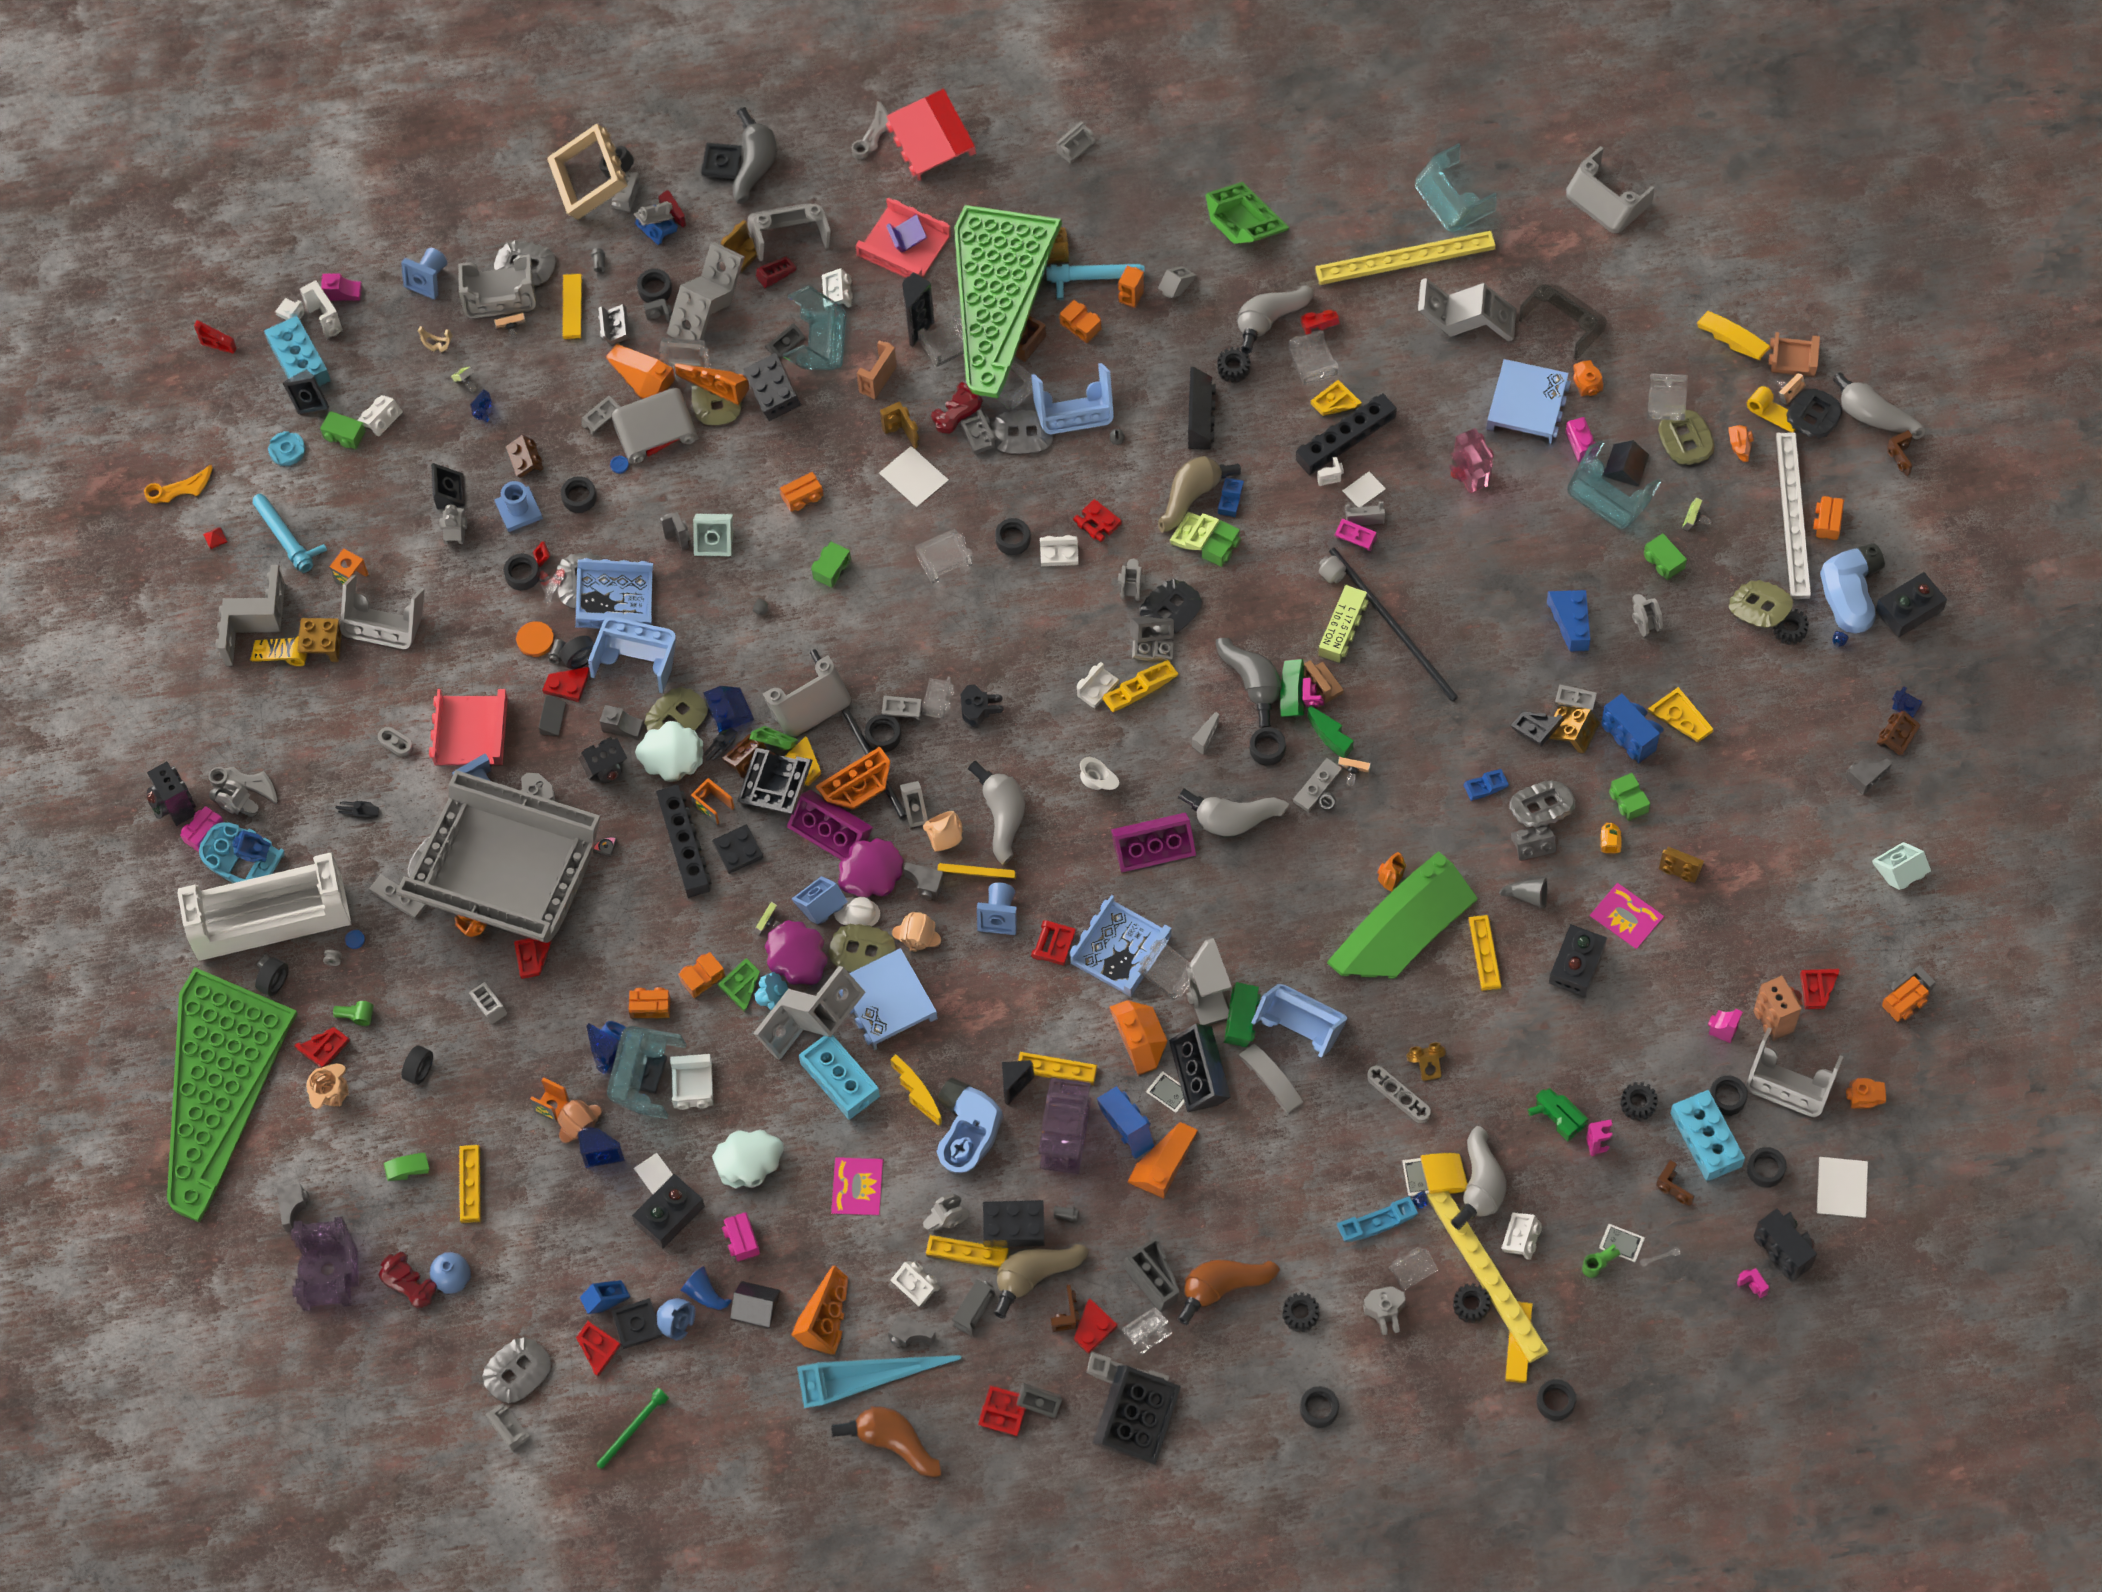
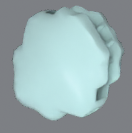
M674 721L666 722L659 730H649L644 739L637 745L635 751L637 759L644 765L648 774H660L668 782L679 781L685 774H693L703 764L702 739L691 728H684L680 723Z
M738 1130L731 1133L725 1142L718 1145L712 1158L724 1185H729L733 1188L741 1186L753 1188L760 1185L767 1174L778 1168L784 1146L779 1138L769 1135L764 1130H757L751 1133Z

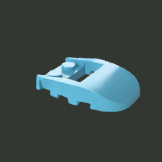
M223 822L214 825L207 832L200 844L199 855L206 867L231 883L273 874L281 858L284 857V850L282 848L280 850L272 846L271 841L263 838L271 843L266 862L256 861L245 879L232 875L230 872L239 859L234 854V847H232L235 836H239L242 830L256 832L251 829L239 828L236 824Z

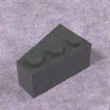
M1157 1236L1126 1256L1123 1268L1161 1313L1177 1302L1179 1289L1172 1271L1168 1267L1165 1253L1161 1249L1160 1240Z

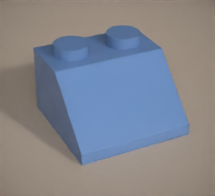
M823 876L792 898V901L805 916L817 925L824 923L828 916L840 911L844 904L848 902L837 883Z

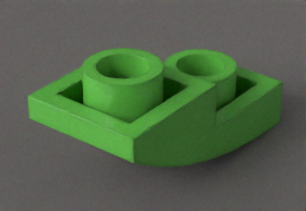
M425 1153L402 1156L384 1163L387 1181L407 1180L408 1175L427 1174L429 1171Z

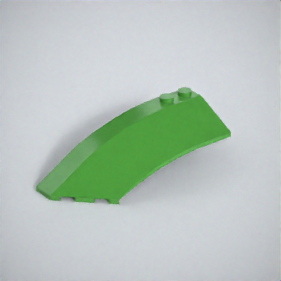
M1438 851L1395 888L1365 918L1328 960L1327 964L1341 976L1357 974L1361 975V977L1377 978V976H1388V978L1396 979L1402 970L1440 932L1473 905L1478 898L1454 864Z

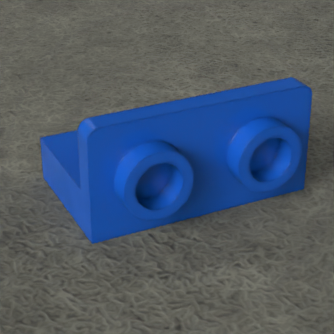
M638 219L635 222L657 245L661 244L663 236L676 232L678 225L671 219L644 226Z

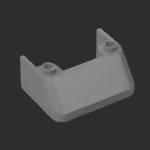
M1600 146L1581 163L1567 187L1566 197L1608 231L1620 233L1652 204L1655 188L1651 186L1641 196L1635 192L1627 191L1619 197L1594 177L1602 161L1603 147Z
M806 203L750 214L748 217V228L759 261L763 260L764 241L760 231L816 221L824 247L829 249L831 231L823 208L817 204Z
M353 574L343 584L340 620L341 633L348 638L400 649L410 647L423 615L425 589L421 588L411 598V604L406 606L403 615L369 609L368 597L363 593L356 592L357 575Z
M1211 938L1204 941L1190 962L1189 969H1186L1189 978V992L1186 993L1189 1004H1193L1198 1020L1202 1025H1210L1228 1018L1229 1009L1222 991L1232 988L1215 940Z
M1768 1027L1746 1082L1748 1091L1810 1117L1819 1116L1825 1106L1843 1056H1839L1833 1072L1827 1069H1820L1816 1072L1814 1079L1776 1065L1778 1060L1776 1050L1766 1046L1772 1030Z

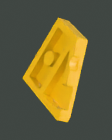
M805 736L784 757L796 759L798 756L813 760L805 781V785L809 786L821 775V770L810 742Z

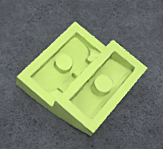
M1187 512L1171 537L1170 542L1172 545L1181 548L1202 550L1219 523V519L1206 514L1198 516Z

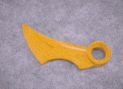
M212 465L207 466L204 470L188 479L164 487L156 483L147 485L144 489L146 500L153 504L159 502L169 503L174 497L181 494L198 496L210 478ZM153 490L159 491V494L155 497L149 496V493Z

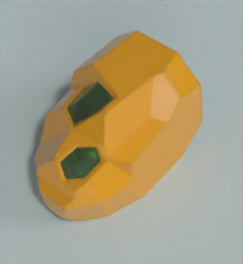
M1606 823L1601 829V852L1620 853L1621 831L1616 824Z

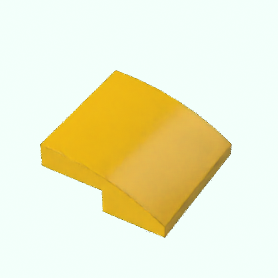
M1437 1153L1421 1155L1420 1160L1429 1194L1448 1191L1449 1194L1466 1191L1467 1181L1460 1154Z

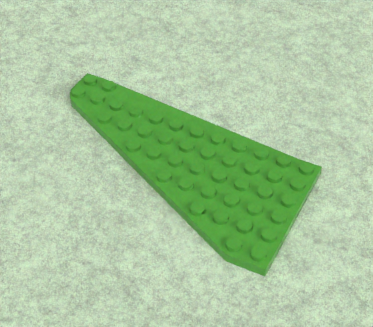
M968 205L964 206L954 231L966 383L970 391L976 395L999 398L1055 239L1063 224L1061 219Z
M195 967L179 993L167 1200L173 1211L200 1223L212 1201L286 1034L298 1013L294 1009Z

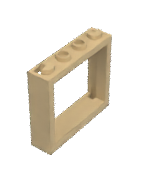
M598 124L547 158L567 214L577 220L628 186L625 180L626 175L620 166L621 161L616 156V148L610 139L611 134L608 133L605 127L603 128ZM598 140L612 178L578 201L564 163Z

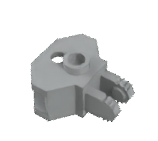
M446 505L445 511H443V518H440L439 521L440 529H443V542L448 544L449 540H458L459 544H463L465 529H467L465 510L454 505Z
M1134 558L1128 560L1127 566H1122V573L1118 574V584L1121 585V600H1125V596H1136V601H1140L1141 586L1145 585V575H1142V567H1139V561Z
M1635 594L1632 598L1635 604L1633 605L1634 613L1632 617L1635 624L1638 625L1641 635L1643 637L1647 636L1649 630L1654 628L1657 632L1663 629V620L1657 600L1655 598L1646 600L1642 595Z
M526 773L521 777L522 789L520 791L555 801L552 785L539 773Z
M227 780L223 788L228 794L219 792L215 799L218 805L232 814L236 813L238 815L239 812H242L249 817L255 816L259 807L249 799L250 794L248 790L237 782Z
M952 1193L942 1196L936 1201L931 1209L932 1214L924 1220L923 1226L932 1232H936L942 1227L947 1229L953 1228L968 1219L970 1212L968 1209L960 1206L962 1198Z
M1391 1286L1372 1290L1364 1299V1313L1377 1320V1324H1380L1382 1335L1387 1334L1388 1330L1385 1322L1392 1321L1395 1333L1400 1332L1397 1317L1398 1313L1405 1306L1404 1292Z

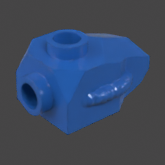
M242 830L239 836H235L232 843L234 854L248 862H266L267 853L271 846V843L265 841L259 834Z

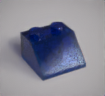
M718 686L703 692L704 700L718 733L730 727L735 728L754 720L740 687Z
M588 1023L586 1027L596 1068L604 1074L607 1072L613 1075L626 1057L622 1043Z
M588 1127L578 1131L580 1152L586 1168L625 1161L620 1143L600 1129Z

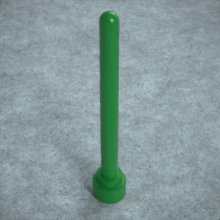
M658 1387L655 1389L650 1403L597 1462L598 1468H604L653 1410L668 1401L669 1397Z

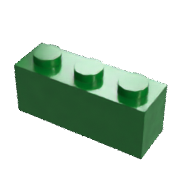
M1236 982L1233 986L1224 1043L1247 1048L1250 1041L1253 1042L1255 1030H1252L1253 1023L1251 1022L1256 1013V1006H1259L1261 994H1258L1259 987Z

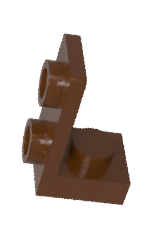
M1909 430L1889 439L1887 446L1888 454L1895 459L1899 470L1903 471L1906 476L1910 475L1912 464L1902 450L1910 446L1913 435Z
M1670 1160L1658 1177L1656 1186L1661 1192L1676 1197L1679 1203L1691 1206L1695 1196L1672 1183L1678 1172L1675 1171L1677 1163Z
M1066 1285L1070 1315L1058 1314L1051 1318L1052 1332L1076 1329V1322H1080L1078 1310H1074L1073 1303H1077L1075 1290L1071 1291V1285Z

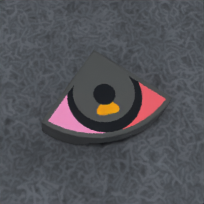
M606 837L599 840L594 845L593 852L611 857L617 843V837Z

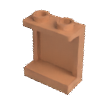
M1776 332L1775 337L1770 340V349H1773V353L1769 354L1768 365H1771V372L1792 375L1799 373L1803 376L1815 377L1818 366L1820 336H1812L1811 341L1779 338V332Z
M880 340L877 343L879 359L872 370L869 372L860 367L857 372L859 392L873 399H876L897 367L895 347L888 342Z

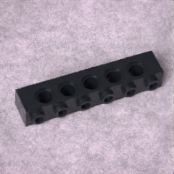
M1384 393L1373 397L1369 403L1358 407L1354 413L1349 416L1346 415L1339 423L1331 425L1324 433L1316 435L1306 445H1301L1296 451L1297 463L1308 475H1311L1332 461L1333 458L1338 457L1395 419L1397 407Z
M678 785L657 790V798L687 898L710 892L709 885L712 882L709 873L705 874L704 868L707 866L704 856L700 857L699 851H702L700 842L695 840L693 836L697 833L694 823L690 824L689 818H692L689 807L685 808L683 803L687 801L684 790L680 791ZM673 806H678L677 809H671ZM679 822L684 823L681 826H676V824ZM683 839H689L687 842H681ZM689 855H693V856H694V857L691 858V859H686V857L689 856ZM693 872H699V874L695 876L691 875V873Z

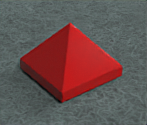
M221 527L203 534L210 550L227 543Z
M543 541L533 551L534 558L539 567L551 556Z

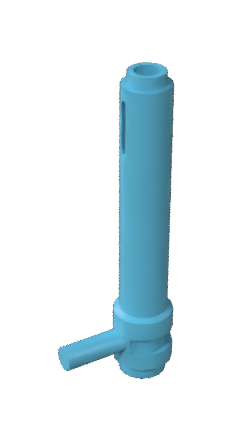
M1141 264L1051 265V267H1047V281L1056 283L1057 300H1063V282H1069L1070 280L1120 279L1127 266L1137 267L1141 271H1144V266H1141Z
M257 494L253 497V505L288 553V558L294 563L295 568L301 573L311 570L313 567L312 557L327 551L326 546L323 544L306 551L297 542L267 497L262 494Z

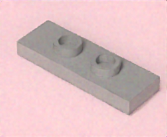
M1326 758L1294 797L1293 803L1309 812L1342 772V767Z
M380 874L369 888L370 892L412 918L417 919L427 905L398 896L396 891L399 885Z

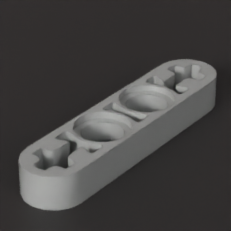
M1373 1066L1369 1069L1367 1079L1372 1086L1417 1123H1425L1429 1120L1430 1108L1382 1067ZM1373 1073H1380V1079L1378 1077L1374 1079ZM1394 1084L1397 1090L1393 1093L1388 1092L1386 1086ZM1405 1096L1410 1097L1412 1102L1409 1105H1404L1401 1103V1098ZM1418 1111H1425V1116H1418Z

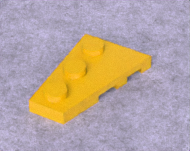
M1679 687L1648 708V712L1696 742H1700L1713 732L1710 724Z

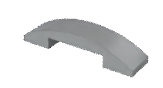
M1253 1044L1239 1054V1057L1246 1066L1253 1070L1274 1094L1275 1100L1287 1114L1303 1104V1100L1287 1077L1257 1045Z
M1092 1352L1086 1373L1112 1384L1118 1365L1124 1364L1111 1361L1109 1357ZM1151 1370L1148 1372L1143 1371L1166 1381L1169 1379L1168 1375Z

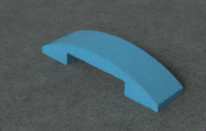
M1410 1196L1392 1202L1391 1206L1357 1219L1352 1217L1339 1222L1337 1227L1344 1242H1351L1394 1228L1417 1216L1418 1212Z

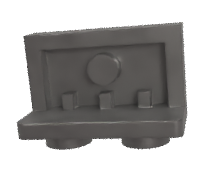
M623 304L610 310L599 307L598 319L601 326L600 335L602 339L613 345L630 338L627 307Z
M982 410L977 411L978 416L961 421V427L974 455L995 448L994 440L997 439L994 430H990L988 426L990 425L988 416L983 415Z
M678 512L669 513L660 518L665 539L676 536L682 550L689 548V530L685 520L681 521Z
M1549 825L1521 829L1511 833V839L1517 848L1520 861L1556 852L1555 836Z

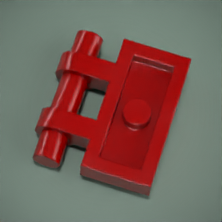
M1095 499L1082 510V515L1085 518H1081L1079 515L1073 518V521L1077 523L1080 529H1085L1090 533V537L1100 542L1105 539V536L1102 534L1103 532L1110 536L1122 524L1120 518ZM1090 523H1094L1097 527L1094 528Z

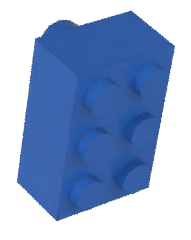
M1621 693L1604 706L1601 724L1606 732H1610L1614 736L1616 743L1627 750L1629 757L1640 763L1656 751L1659 735L1664 729L1655 721L1645 718L1648 712L1644 707L1631 703Z

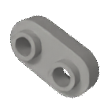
M385 727L378 733L380 744L396 755L404 757L412 752L411 740L395 729Z

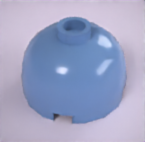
M447 1252L433 1260L430 1267V1278L436 1283L438 1290L446 1294H453L465 1288V1285L471 1278V1270L467 1261L460 1254Z
M675 1298L668 1300L657 1311V1326L659 1330L669 1338L676 1341L681 1340L688 1333L684 1331L688 1324L693 1325L695 1307L683 1299Z

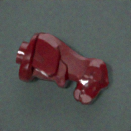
M960 382L957 385V392L950 401L945 403L948 411L943 412L938 408L931 413V419L940 433L949 434L954 432L959 422L978 411L982 406V397L972 393L964 382Z
M405 1252L387 1256L381 1263L382 1269L378 1274L380 1280L386 1286L408 1297L413 1307L422 1308L430 1305L432 1297L437 1290L436 1283L432 1279H426L422 1284H419L418 1281L421 1275L413 1271L412 1267L407 1263L408 1255Z

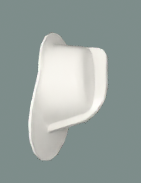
M1085 757L1081 760L1080 778L1086 787L1095 790H1113L1118 787V778L1100 760L1093 757Z
M865 897L846 898L848 902L844 904V907L840 911L834 912L836 920L843 925L861 924L864 926H874L880 918L878 906Z

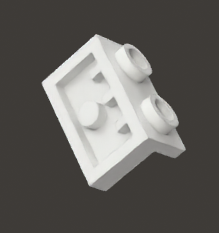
M841 268L822 275L824 306L829 309L844 303L847 307H851L853 295L851 292L850 284L852 280L850 275Z
M1046 536L1045 538H1040L1041 566L1078 565L1077 536Z
M1100 662L1097 666L1091 668L1089 675L1085 679H1081L1078 682L1077 696L1095 709L1102 702L1104 694L1111 692L1119 683V679L1106 671L1104 664Z
M1512 1213L1502 1245L1504 1252L1522 1254L1526 1259L1531 1260L1532 1254L1536 1250L1538 1235H1540L1542 1230L1541 1223L1535 1215Z
M915 1261L904 1262L891 1281L919 1307H922L932 1293L938 1291L941 1287L936 1284L938 1281L933 1276L927 1275L922 1271L923 1267Z

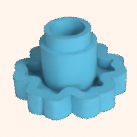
M775 972L762 976L759 981L760 988L755 993V1000L760 1006H768L772 1010L789 989L787 983L782 981L781 976Z

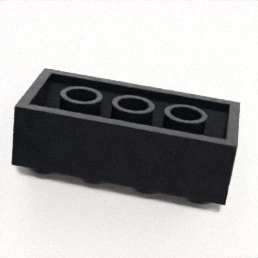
M914 272L909 277H906L902 283L908 337L912 347L935 322L931 282Z
M1190 367L1188 449L1210 450V442H1214V431H1211V427H1215V416L1211 415V411H1215V400H1212V395H1216V384H1212V376L1195 367Z
M1194 1024L1169 1040L1187 1112L1215 1107L1231 1098L1212 1026Z

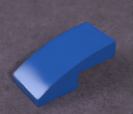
M1225 478L1217 514L1236 517L1244 481Z
M1502 769L1486 772L1482 777L1467 780L1463 784L1471 801L1491 795L1509 786Z

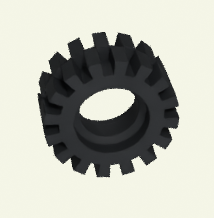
M1230 347V351L1227 348L1224 349V352H1221L1220 356H1218L1217 361L1220 377L1222 379L1225 377L1227 382L1231 379V383H1234L1235 379H1237V382H1240V378L1244 380L1250 371L1249 355L1242 351L1240 352L1239 347L1234 350V347ZM1237 361L1241 366L1232 369L1227 366V363Z
M1796 608L1794 611L1791 609L1788 616L1782 622L1773 626V633L1776 635L1777 640L1782 638L1781 642L1788 641L1787 645H1790L1791 642L1794 645L1797 644V641L1802 642L1803 638L1805 639L1809 627L1808 617L1806 615L1803 616L1804 612L1802 611L1797 613L1798 609ZM1794 622L1798 625V629L1796 631H1789L1784 628V623Z
M1634 1082L1633 1086L1629 1084L1627 1089L1623 1090L1620 1106H1622V1112H1626L1625 1115L1627 1117L1630 1115L1632 1120L1636 1117L1638 1118L1637 1121H1641L1642 1118L1646 1120L1648 1116L1651 1117L1653 1115V1112L1656 1110L1658 1096L1655 1094L1654 1088L1650 1089L1651 1085L1647 1084V1086H1644V1082L1638 1085L1637 1082ZM1636 1095H1641L1646 1099L1647 1104L1641 1108L1635 1107L1631 1099Z
M1472 1283L1471 1286L1465 1284L1464 1287H1459V1291H1456L1453 1300V1309H1455V1314L1459 1315L1458 1318L1460 1320L1464 1318V1322L1467 1323L1468 1320H1471V1323H1475V1320L1479 1322L1482 1321V1317L1485 1318L1490 1308V1295H1487V1290H1482L1481 1285L1476 1287L1475 1283ZM1472 1296L1479 1300L1480 1305L1477 1309L1470 1310L1465 1307L1464 1300Z
M1300 1292V1295L1294 1293L1293 1297L1289 1296L1288 1300H1285L1283 1307L1285 1324H1288L1290 1329L1295 1328L1296 1332H1298V1329L1305 1332V1329L1309 1331L1312 1329V1326L1315 1327L1319 1319L1318 1302L1316 1303V1299L1314 1297L1311 1298V1295L1308 1293L1305 1296L1304 1292ZM1305 1306L1309 1311L1308 1316L1304 1319L1296 1318L1293 1314L1295 1307Z

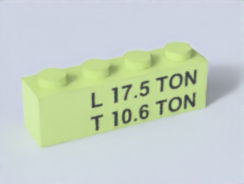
M1345 585L1319 645L1318 656L1340 663L1342 657H1346L1349 649L1347 646L1348 642L1353 641L1355 636L1354 628L1359 626L1362 619L1360 614L1368 606L1369 600H1366L1367 592Z

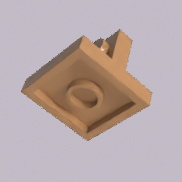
M1311 660L1304 663L1305 678H1311L1313 684H1316V696H1322L1324 704L1343 694V688L1323 662L1318 665H1314Z

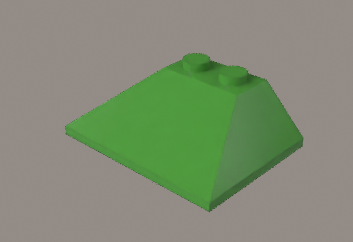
M1243 182L1206 194L1211 222L1234 244L1253 242L1289 229V226Z

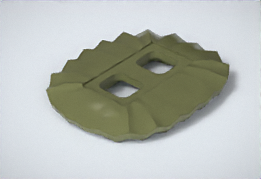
M695 384L692 385L693 410L700 422L713 426L724 425L733 422L740 414L741 402L739 405L734 404L716 394H710L709 391ZM712 402H723L722 409L712 410Z
M1679 410L1666 415L1660 421L1658 428L1660 439L1672 460L1679 464L1691 465L1707 460L1713 454L1715 445L1712 434L1706 422L1698 413L1691 410ZM1687 426L1689 433L1679 435L1676 428ZM1694 441L1697 448L1686 450L1683 443Z
M1758 580L1749 581L1747 584L1741 585L1739 590L1735 591L1734 595L1730 598L1728 606L1730 611L1741 620L1757 627L1768 628L1778 625L1788 616L1793 606V600L1784 589L1769 582ZM1751 595L1760 597L1755 604L1746 602ZM1767 602L1775 604L1770 611H1765L1761 608Z
M679 687L671 689L669 693L664 694L662 698L656 701L650 711L646 713L644 723L647 731L651 729L659 730L664 725L663 720L671 716L684 728H691L695 731L706 718L708 707L705 700L692 689ZM681 703L690 708L684 715L676 710Z
M848 924L847 926L840 927L834 933L830 943L829 955L835 966H841L848 972H853L894 952L896 946L893 937L887 931H882L869 925ZM849 942L859 943L856 953L846 951ZM868 946L878 948L875 957L865 955Z

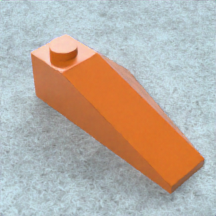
M616 344L606 356L610 364L624 377L627 384L635 390V393L641 399L666 391L675 381L672 367L658 359Z
M678 363L674 366L676 376L737 405L740 404L750 389L748 379L742 374Z
M1179 1122L1136 1164L1128 1183L1164 1199L1198 1130Z
M832 1266L798 1318L791 1334L804 1347L830 1355L835 1354L842 1337V1331L840 1330L841 1320L844 1319L842 1305L843 1301L846 1300L848 1276L836 1266Z

